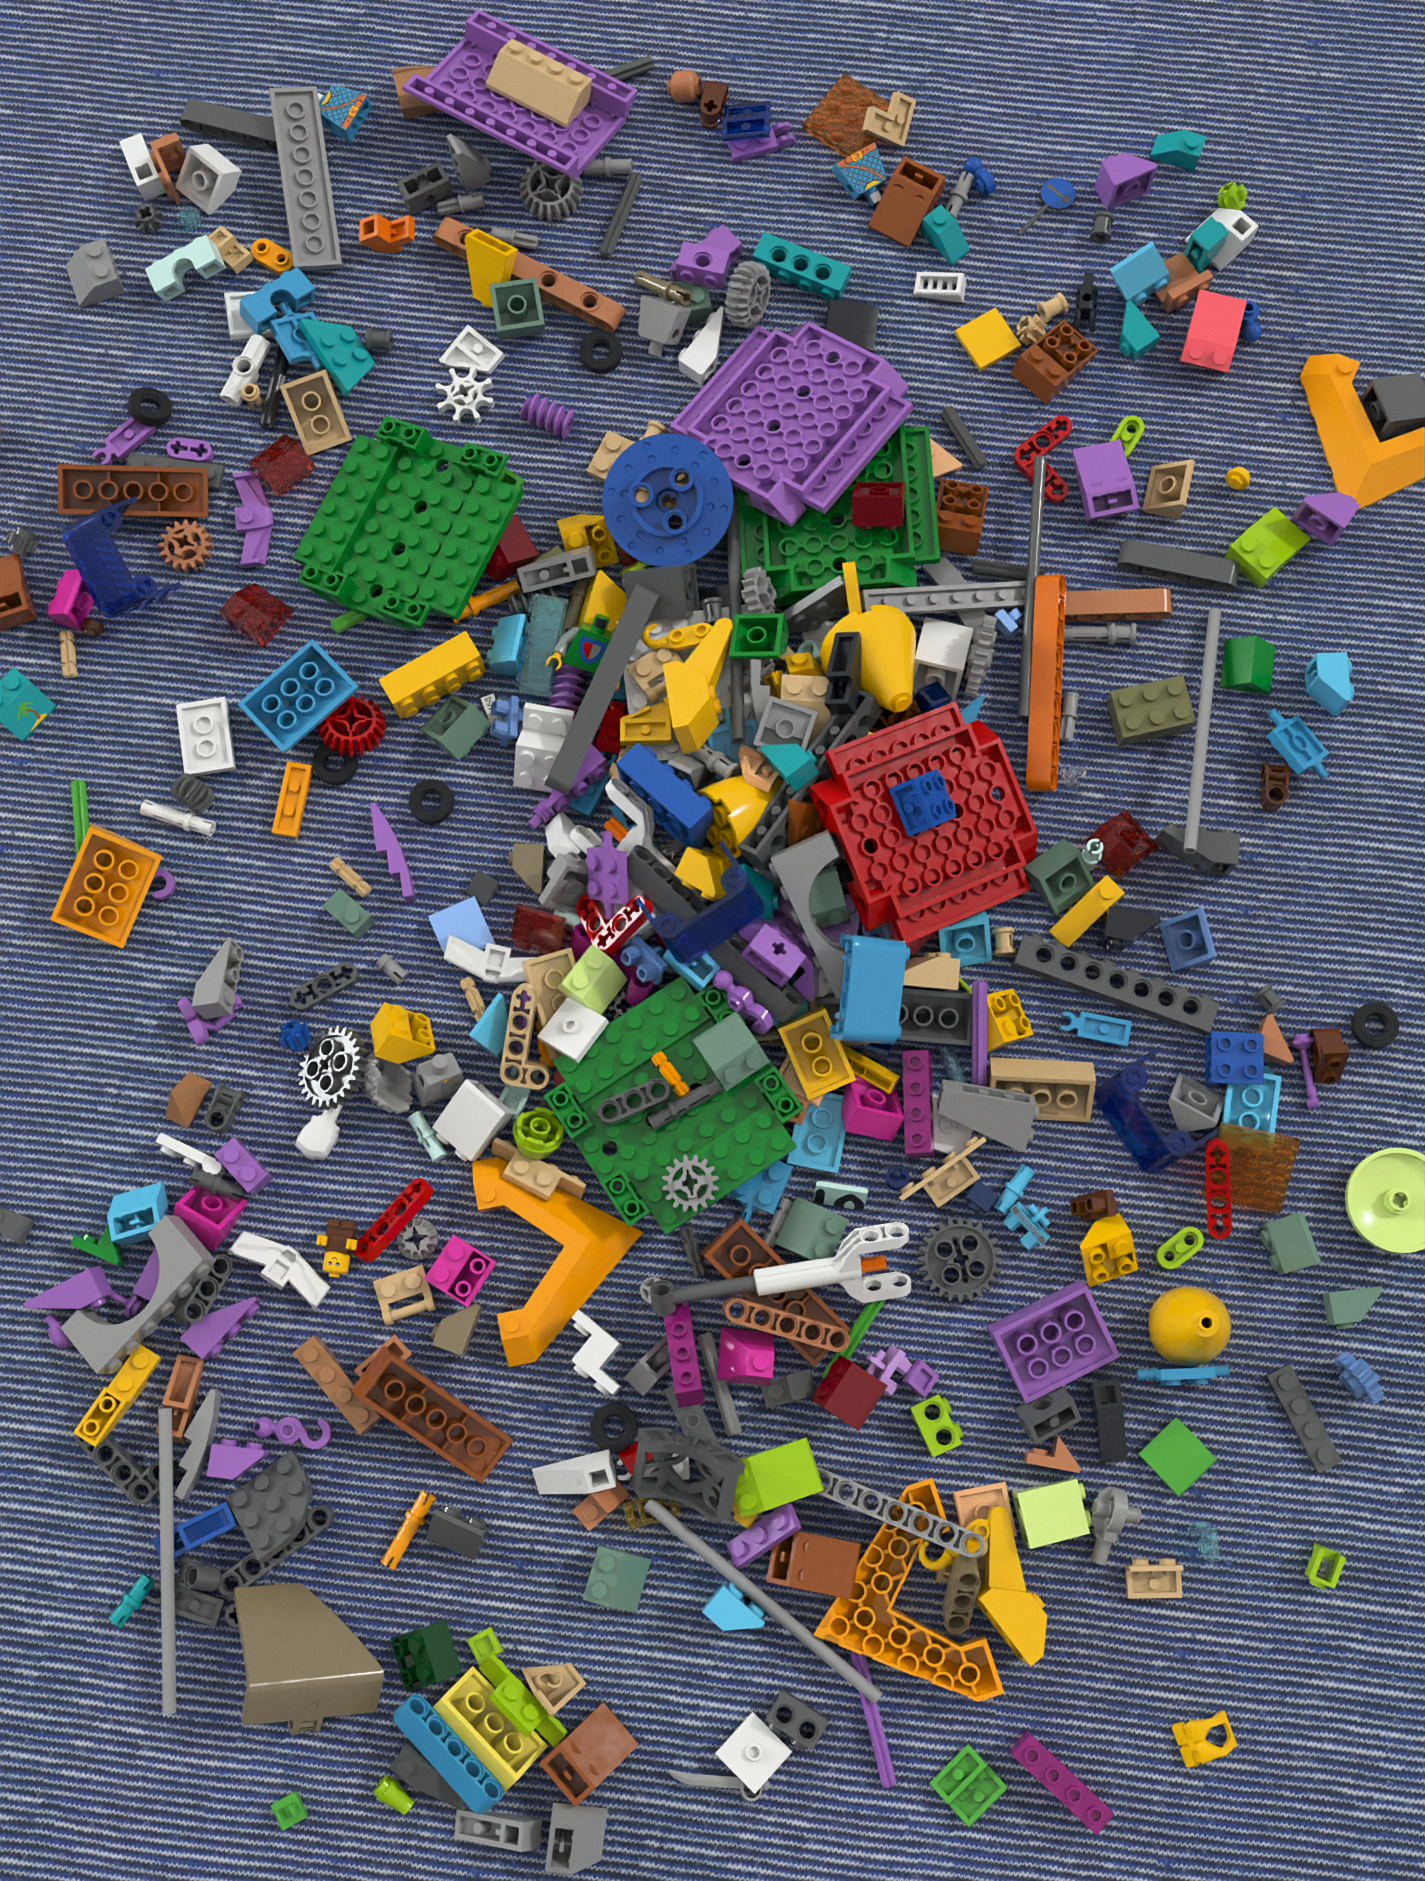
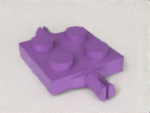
M602 831V847L587 848V889L589 899L600 900L605 904V919H612L615 916V903L625 904L629 902L627 852L619 851L612 846V831Z

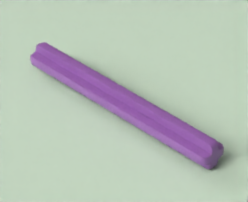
M978 980L972 983L971 1084L987 1087V982Z
M850 1651L853 1668L872 1683L865 1655ZM859 1692L883 1788L895 1786L897 1782L877 1702L875 1704Z

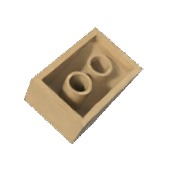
M327 369L280 386L307 456L352 440Z
M782 674L781 699L818 712L806 747L807 750L831 718L830 711L824 705L829 681L824 676Z
M925 952L924 957L909 959L905 963L903 986L958 990L960 959L951 958V953Z

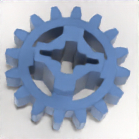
M1347 1351L1342 1352L1334 1359V1364L1341 1373L1338 1377L1339 1380L1355 1398L1358 1399L1362 1396L1371 1405L1377 1404L1384 1398V1392L1378 1384L1380 1379L1367 1365L1366 1361L1362 1358L1356 1360Z

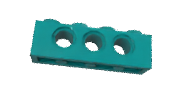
M766 232L763 233L752 255V261L766 266V269L769 270V275L777 277L783 283L799 286L805 292H814L828 301L840 300L850 281V266ZM776 259H782V260H784V261H782V262H776V261H774V260H776ZM797 268H804L805 270H804V271H798V270H796V269H797ZM823 276V277H826L827 279H825V280H820V279H818V277Z

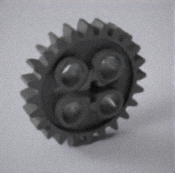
M330 1026L328 1031H321V1037L314 1036V1045L308 1043L310 1051L309 1053H303L306 1060L299 1065L304 1067V1069L298 1073V1076L303 1077L299 1085L304 1087L301 1093L307 1095L306 1101L312 1102L314 1106L329 1110L330 1108L337 1109L338 1104L344 1106L345 1098L353 1099L351 1092L359 1091L357 1083L364 1082L360 1076L367 1072L363 1065L368 1062V1059L363 1058L368 1050L362 1048L365 1042L359 1039V1034L345 1027L337 1026L334 1028Z
M958 1217L956 1224L953 1223L951 1218H948L946 1227L941 1222H938L939 1231L937 1232L930 1228L929 1232L932 1238L923 1237L922 1240L927 1246H920L918 1250L925 1253L924 1256L917 1258V1261L924 1262V1266L919 1268L918 1271L927 1273L922 1281L931 1280L932 1284L929 1290L937 1287L939 1289L937 1296L940 1297L947 1293V1301L949 1302L954 1295L957 1296L958 1303L962 1302L965 1295L969 1302L973 1301V1293L979 1298L983 1297L981 1289L983 1288L989 1292L991 1288L988 1282L997 1283L998 1281L993 1276V1273L1002 1272L1001 1269L996 1267V1264L1003 1262V1259L995 1255L1002 1249L993 1247V1244L998 1239L993 1238L989 1240L988 1235L991 1230L982 1232L981 1222L976 1227H973L972 1218L966 1224H963L962 1217ZM953 1237L957 1239L960 1256L966 1257V1261L963 1262V1269L968 1279L967 1283L963 1282L960 1264L953 1261L957 1257V1252L952 1242ZM965 1237H971L975 1240L976 1247L973 1251H968L963 1247L962 1241ZM940 1243H945L950 1247L951 1253L948 1257H941L938 1254L937 1246ZM973 1262H977L982 1266L983 1272L979 1277L973 1276L969 1271V1266ZM946 1269L956 1271L957 1280L955 1283H949L945 1280L944 1272Z

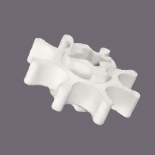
M474 366L470 367L469 375L464 378L458 377L455 370L451 368L449 373L451 379H453L452 384L443 386L437 383L435 386L438 394L448 396L444 402L437 404L439 413L442 414L448 409L455 410L456 413L453 416V420L456 426L460 425V419L465 414L473 415L475 422L479 424L481 418L477 412L478 408L481 406L494 408L495 406L493 398H487L482 395L486 390L493 388L490 378L481 383L474 381L477 376Z

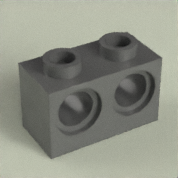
M784 1688L780 1690L765 1716V1720L769 1722L767 1725L769 1729L779 1735L783 1732L792 1737L790 1742L803 1751L806 1747L813 1750L829 1723L827 1716ZM780 1707H788L792 1711V1715L788 1720L782 1721L776 1716V1712ZM804 1722H810L815 1726V1731L812 1735L804 1736L799 1731L800 1726Z

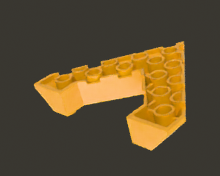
M1338 353L1310 355L1299 379L1301 385L1304 386L1311 415L1315 418L1318 427L1317 433L1328 466L1332 469V478L1337 492L1353 497L1356 503L1361 505L1359 507L1361 509L1424 479L1425 427L1380 443L1352 385L1360 362Z
M493 1157L472 1162L473 1185L478 1210L483 1213L508 1208L564 1246L524 1308L497 1314L501 1340L509 1367L537 1361L576 1311L583 1306L644 1232L633 1226L628 1227L625 1222L557 1187L549 1201H546L502 1178L509 1162L499 1157Z
M933 1477L908 1485L898 1499L947 1520ZM896 1506L892 1510V1518L895 1521L901 1520L904 1514L901 1506ZM923 1516L918 1519L917 1528L920 1532L927 1530L929 1521L927 1517ZM884 1522L858 1563L852 1599L836 1597L813 1635L858 1654L868 1656L873 1660L915 1677L930 1681L950 1691L967 1696L977 1702L1004 1694L985 1635L958 1643L892 1607L920 1546L924 1542V1538ZM946 1527L942 1533L950 1531V1528Z

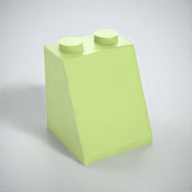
M1071 1478L1011 1492L1024 1546L1032 1549L1090 1534L1089 1527L1092 1526L1089 1510H1084L1082 1500L1086 1499L1083 1484L1078 1483L1077 1479Z

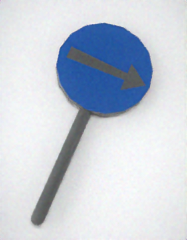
M1052 178L1046 181L1041 187L1040 193L1045 205L1018 231L1017 235L1021 236L1048 207L1062 210L1071 206L1075 200L1076 193L1073 185L1063 178Z

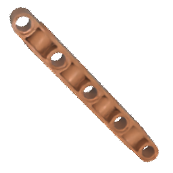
M444 217L433 234L432 239L441 248L468 261L466 247L463 245L465 243L464 239L465 235L475 229L450 217ZM517 252L510 281L537 277L540 299L602 330L611 333L615 332L626 314V310L622 305L566 275ZM550 283H551V284H554V285L551 286V287H546V286H545L546 284H550ZM589 304L595 305V306L592 307V308H587V307H586V306L589 305Z

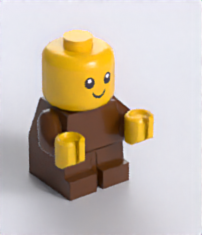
M328 1219L326 1236L317 1235L316 1245L323 1246L327 1250L324 1255L323 1271L328 1272L329 1277L339 1278L340 1274L344 1275L348 1272L349 1254L353 1253L358 1246V1240H356L358 1224L350 1221Z

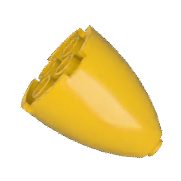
M743 775L721 780L695 792L699 797L704 795L713 805V820L706 837L714 846L712 851L727 861L734 860L742 855L737 845L751 832L763 814L765 807L785 781L781 776L769 793L745 783Z
M1184 1286L1168 1290L1154 1302L1149 1312L1148 1328L1152 1345L1163 1358L1177 1365L1197 1366L1213 1360L1226 1347L1231 1335V1319L1226 1306L1213 1293L1199 1287Z

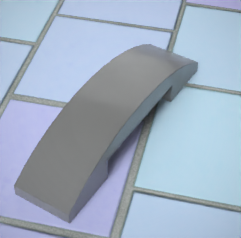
M943 554L940 555V563L926 564L921 567L933 586L967 584L961 574ZM985 611L954 612L961 621L962 626L973 628L971 643L974 644L978 627L982 628L986 615Z

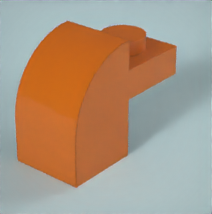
M377 213L360 220L359 242L374 251L397 253L402 251V245L414 241L415 219L410 215L389 221Z

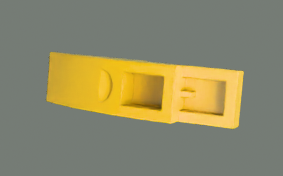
M140 1344L139 1349L129 1356L108 1388L105 1387L73 1433L94 1447H97L139 1397L148 1384V1378L162 1358Z

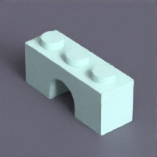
M207 235L194 239L192 243L185 247L176 249L162 260L155 261L145 270L155 293L167 302L186 291L183 285V276L189 269L195 268L205 279H208L226 269V266L216 244Z

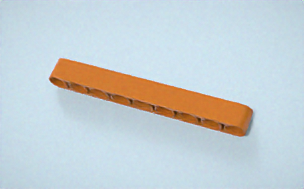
M1063 574L1037 576L1035 582L1026 785L1029 792L1055 791L1058 782L1066 579Z

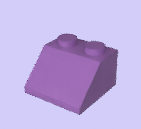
M1126 153L1116 156L1111 155L1101 162L1094 188L1106 210L1108 211L1149 193L1157 165L1154 162Z
M1341 492L1308 496L1303 499L1291 521L1332 547L1361 505L1356 503L1353 497L1344 495Z

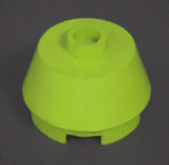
M535 1107L534 1111H529L525 1114L522 1112L513 1125V1135L517 1148L521 1154L530 1159L540 1160L548 1157L561 1145L564 1139L563 1125L555 1118V1113L546 1108Z

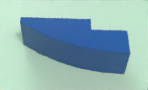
M227 1502L199 1514L174 1528V1559L237 1527ZM159 1535L153 1538L152 1542L160 1558Z

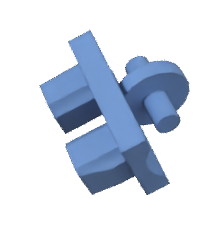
M512 695L508 700L496 699L491 704V713L500 716L501 721L494 720L492 722L490 735L499 738L501 746L507 747L509 741L520 736L522 731L523 712L518 711L519 697Z
M638 935L632 938L629 947L623 950L620 960L626 966L635 964L638 967L636 974L642 982L651 980L655 985L662 982V974L668 966L662 959L665 950L660 946L652 949Z

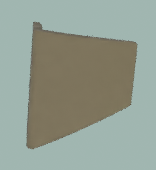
M301 1583L236 1587L234 1589L233 1595L247 1683L241 1717L244 1726L288 1721L289 1733L292 1736L298 1735L299 1732L303 1731L319 1733L323 1718L373 1713L377 1710L384 1681V1669L354 1633Z

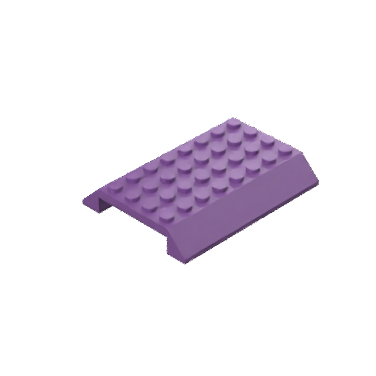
M479 9L467 19L465 23V37L425 78L415 73L402 86L403 91L575 179L580 176L624 125L638 93L637 89ZM511 38L592 79L590 102L566 128L485 87L499 51Z

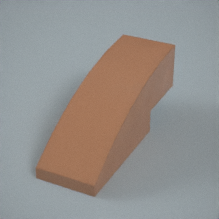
M179 1354L177 1355L162 1405L164 1408H172V1441L185 1444L186 1437H184V1434L192 1421L204 1360ZM159 1425L157 1426V1429H156V1435L158 1436V1438H159Z

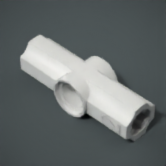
M257 334L251 335L242 354L233 361V371L220 394L221 399L235 407L240 406L243 401L241 396L242 387L247 383L255 384L259 378L258 371L272 346L264 337ZM250 368L249 371L242 373L244 369Z

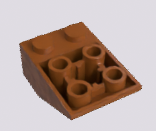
M904 156L894 171L868 227L909 248L922 228L923 218L932 212L943 194L946 177Z
M1062 320L1019 356L1011 375L1047 404L1061 393L1099 350L1065 320Z
M941 479L936 503L939 550L972 556L977 555L989 487Z
M16 553L0 558V631L38 619L20 556Z
M797 1531L772 1548L766 1582L852 1599L861 1544Z
M602 1702L548 1752L539 1764L576 1807L639 1743L609 1707Z

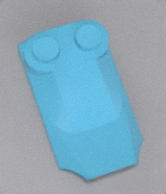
M1264 1065V1083L1262 1085L1226 1084L1218 1139L1224 1140L1228 1144L1229 1149L1270 1154L1273 1151L1282 1076H1276L1269 1066Z

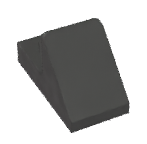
M811 1369L774 1378L769 1386L761 1385L766 1408L812 1397L816 1390Z

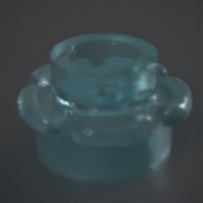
M187 206L179 211L178 219L182 227L193 230L199 226L201 218L199 210H195L192 206Z

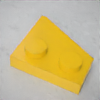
M668 697L663 698V702L652 707L648 705L641 708L637 713L620 718L621 746H632L637 742L640 745H671V713Z

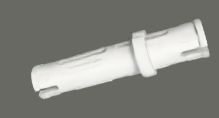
M147 799L144 800L140 808L141 815L177 825L187 832L194 831L211 837L216 829L215 821L200 818L193 812H182Z

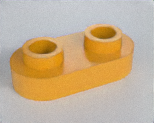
M264 238L258 239L252 244L251 253L254 260L278 275L294 269L292 254L286 249Z

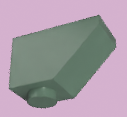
M340 888L322 905L357 940L376 923L370 914Z
M1382 1286L1322 1294L1327 1324H1336L1337 1330L1353 1328L1352 1322L1362 1321L1382 1293Z

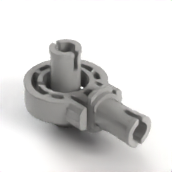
M1108 1486L1099 1492L1097 1498L1092 1503L1091 1522L1094 1526L1092 1533L1096 1540L1090 1559L1096 1564H1107L1111 1545L1119 1540L1118 1534L1123 1529L1125 1522L1138 1525L1140 1522L1141 1509L1128 1506V1497L1124 1489Z

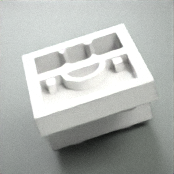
M525 703L523 727L515 749L513 786L552 792L553 789L545 786L544 783L572 725L575 711Z
M577 1310L572 1316V1319L576 1321L573 1326L584 1336L588 1337L591 1334V1337L572 1359L576 1364L573 1369L584 1378L591 1376L597 1381L594 1386L604 1395L608 1396L609 1393L616 1395L622 1386L605 1373L603 1368L622 1344L586 1314Z

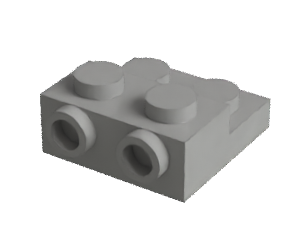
M769 695L752 742V746L757 747L755 752L763 754L760 750L763 745L798 744L805 751L818 712Z
M568 851L566 855L558 853L546 873L550 881L538 900L543 906L577 913L576 904L578 899L582 895H589L586 859H581L576 853Z

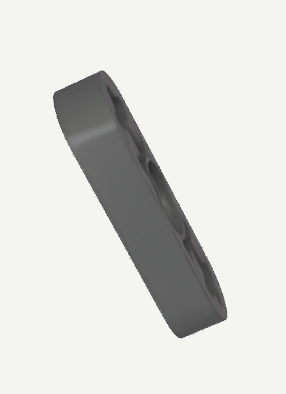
M342 962L295 988L290 994V1002L297 1010L307 1011L357 983L360 976L359 970L351 962ZM344 969L353 970L349 980L345 977L338 980L341 985L337 987L336 981L331 976L335 974L339 978L344 975ZM322 980H329L332 984L331 990L327 993H321L318 990V985ZM310 987L319 996L315 999L313 995H310L306 998L307 1003L304 1005L296 1002L299 1000V994L302 993L307 996L312 993L309 990Z

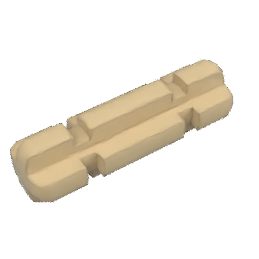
M70 630L61 631L59 633V640L62 643L60 644L61 663L63 664L62 675L65 678H75L77 676V667H75L74 634Z
M339 857L334 858L330 862L329 867L336 874L338 873L339 877L352 889H355L361 897L364 898L371 892L372 888L370 885L362 881L363 879Z
M469 976L462 979L460 985L463 991H466L465 996L478 1022L486 1011V1007L478 989L475 988L474 979Z

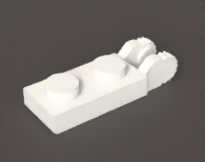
M163 1133L159 1134L155 1141L161 1147L160 1152L172 1158L176 1154L184 1158L183 1163L197 1169L199 1165L208 1174L214 1176L219 1174L222 1177L225 1175L226 1171L222 1163L203 1152Z

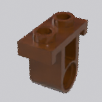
M1312 1028L1309 1038L1314 1037V1042L1310 1044L1315 1072L1312 1073L1313 1082L1324 1084L1340 1083L1350 1054L1348 1044H1343L1339 1028Z

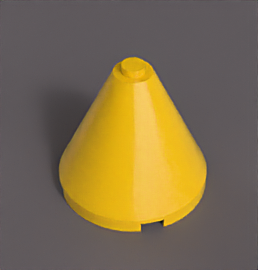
M889 605L870 606L871 611L859 615L856 611L848 614L833 626L821 645L819 655L822 659L821 669L825 676L835 634L840 632H860L862 652L859 689L873 694L878 705L892 712L906 710L911 705L913 698L916 632L910 619L903 611Z

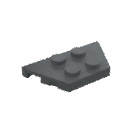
M839 575L782 612L785 615L789 633L815 631L824 622L838 617L843 610L848 608L846 587L842 576Z

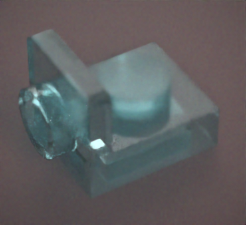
M1209 1521L1192 1522L1193 1527H1186V1533L1202 1534V1538L1198 1539V1548L1200 1555H1204V1560L1220 1561L1217 1527L1209 1526Z

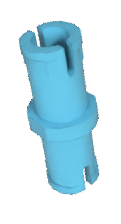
M1021 1164L1011 1181L1006 1182L1004 1185L1005 1190L992 1207L1007 1216L1017 1198L1023 1196L1024 1193L1022 1191L1035 1175V1172Z

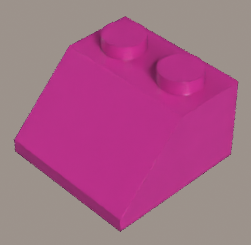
M81 568L66 570L63 577L58 580L54 600H51L48 605V616L54 623L83 631L84 627L80 626V623L83 624L85 617L88 618L99 590V586L86 570Z
M855 1076V1081L845 1085L841 1109L845 1131L875 1139L893 1141L905 1119L896 1088L891 1094H888L866 1080Z
M194 1186L176 1203L172 1216H179L203 1246L214 1251L229 1235L248 1201L241 1197L238 1201H235L217 1193L212 1195L209 1190Z

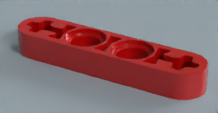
M1216 1138L1210 1140L1205 1147L1208 1232L1212 1237L1224 1239L1230 1235L1232 1230L1230 1152L1228 1144L1224 1140ZM1215 1147H1220L1221 1151H1225L1220 1153V1164H1215V1154L1213 1153ZM1214 1171H1222L1226 1178L1224 1181L1217 1183L1212 1181L1210 1176ZM1218 1195L1223 1196L1226 1199V1204L1222 1207H1216L1211 1203L1212 1198ZM1216 1214H1222V1224L1224 1226L1220 1231L1215 1226L1217 1225Z
M423 1178L413 1180L357 1241L358 1246L354 1250V1255L364 1263L373 1262L428 1202L433 1194V1187ZM406 1206L405 1211L398 1216L399 1211ZM389 1225L388 1230L383 1235H380L383 1228Z

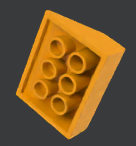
M91 823L50 920L123 949L162 856L127 838Z

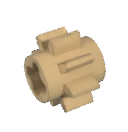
M1037 314L1033 317L1029 315L1024 316L1017 324L1019 332L1016 333V336L1026 346L1030 342L1034 344L1046 334L1044 328L1047 324Z

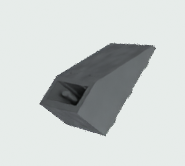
M1168 824L1166 827H1162L1154 838V844L1202 874L1228 876L1238 865L1240 834H1233L1231 830L1220 829L1217 832L1207 831L1205 827H1199L1197 851L1194 854H1187L1183 851L1185 829L1181 825Z

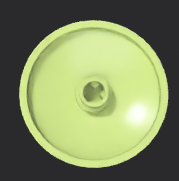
M1406 1148L1384 1149L1363 1159L1351 1173L1345 1191L1346 1211L1356 1232L1372 1246L1397 1254L1425 1249L1424 1154Z

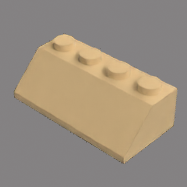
M511 38L499 51L485 87L566 128L590 102L592 79Z
M990 1057L987 1087L1034 1095L1036 1105H1039L1037 1120L1090 1122L1096 1085L1093 1062Z

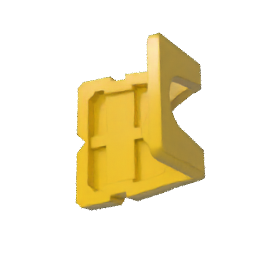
M1224 1710L1219 1711L1209 1719L1190 1720L1188 1723L1184 1721L1177 1722L1171 1727L1177 1744L1181 1746L1180 1752L1187 1768L1196 1767L1200 1763L1205 1764L1226 1756L1237 1746ZM1220 1724L1225 1727L1227 1733V1740L1223 1747L1215 1746L1206 1740L1209 1730Z

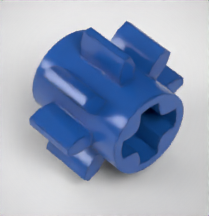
M297 1020L285 1023L281 1027V1033H278L282 1048L287 1049L289 1047L292 1052H298L306 1048L308 1040L311 1039L307 1024L303 1023L300 1025Z

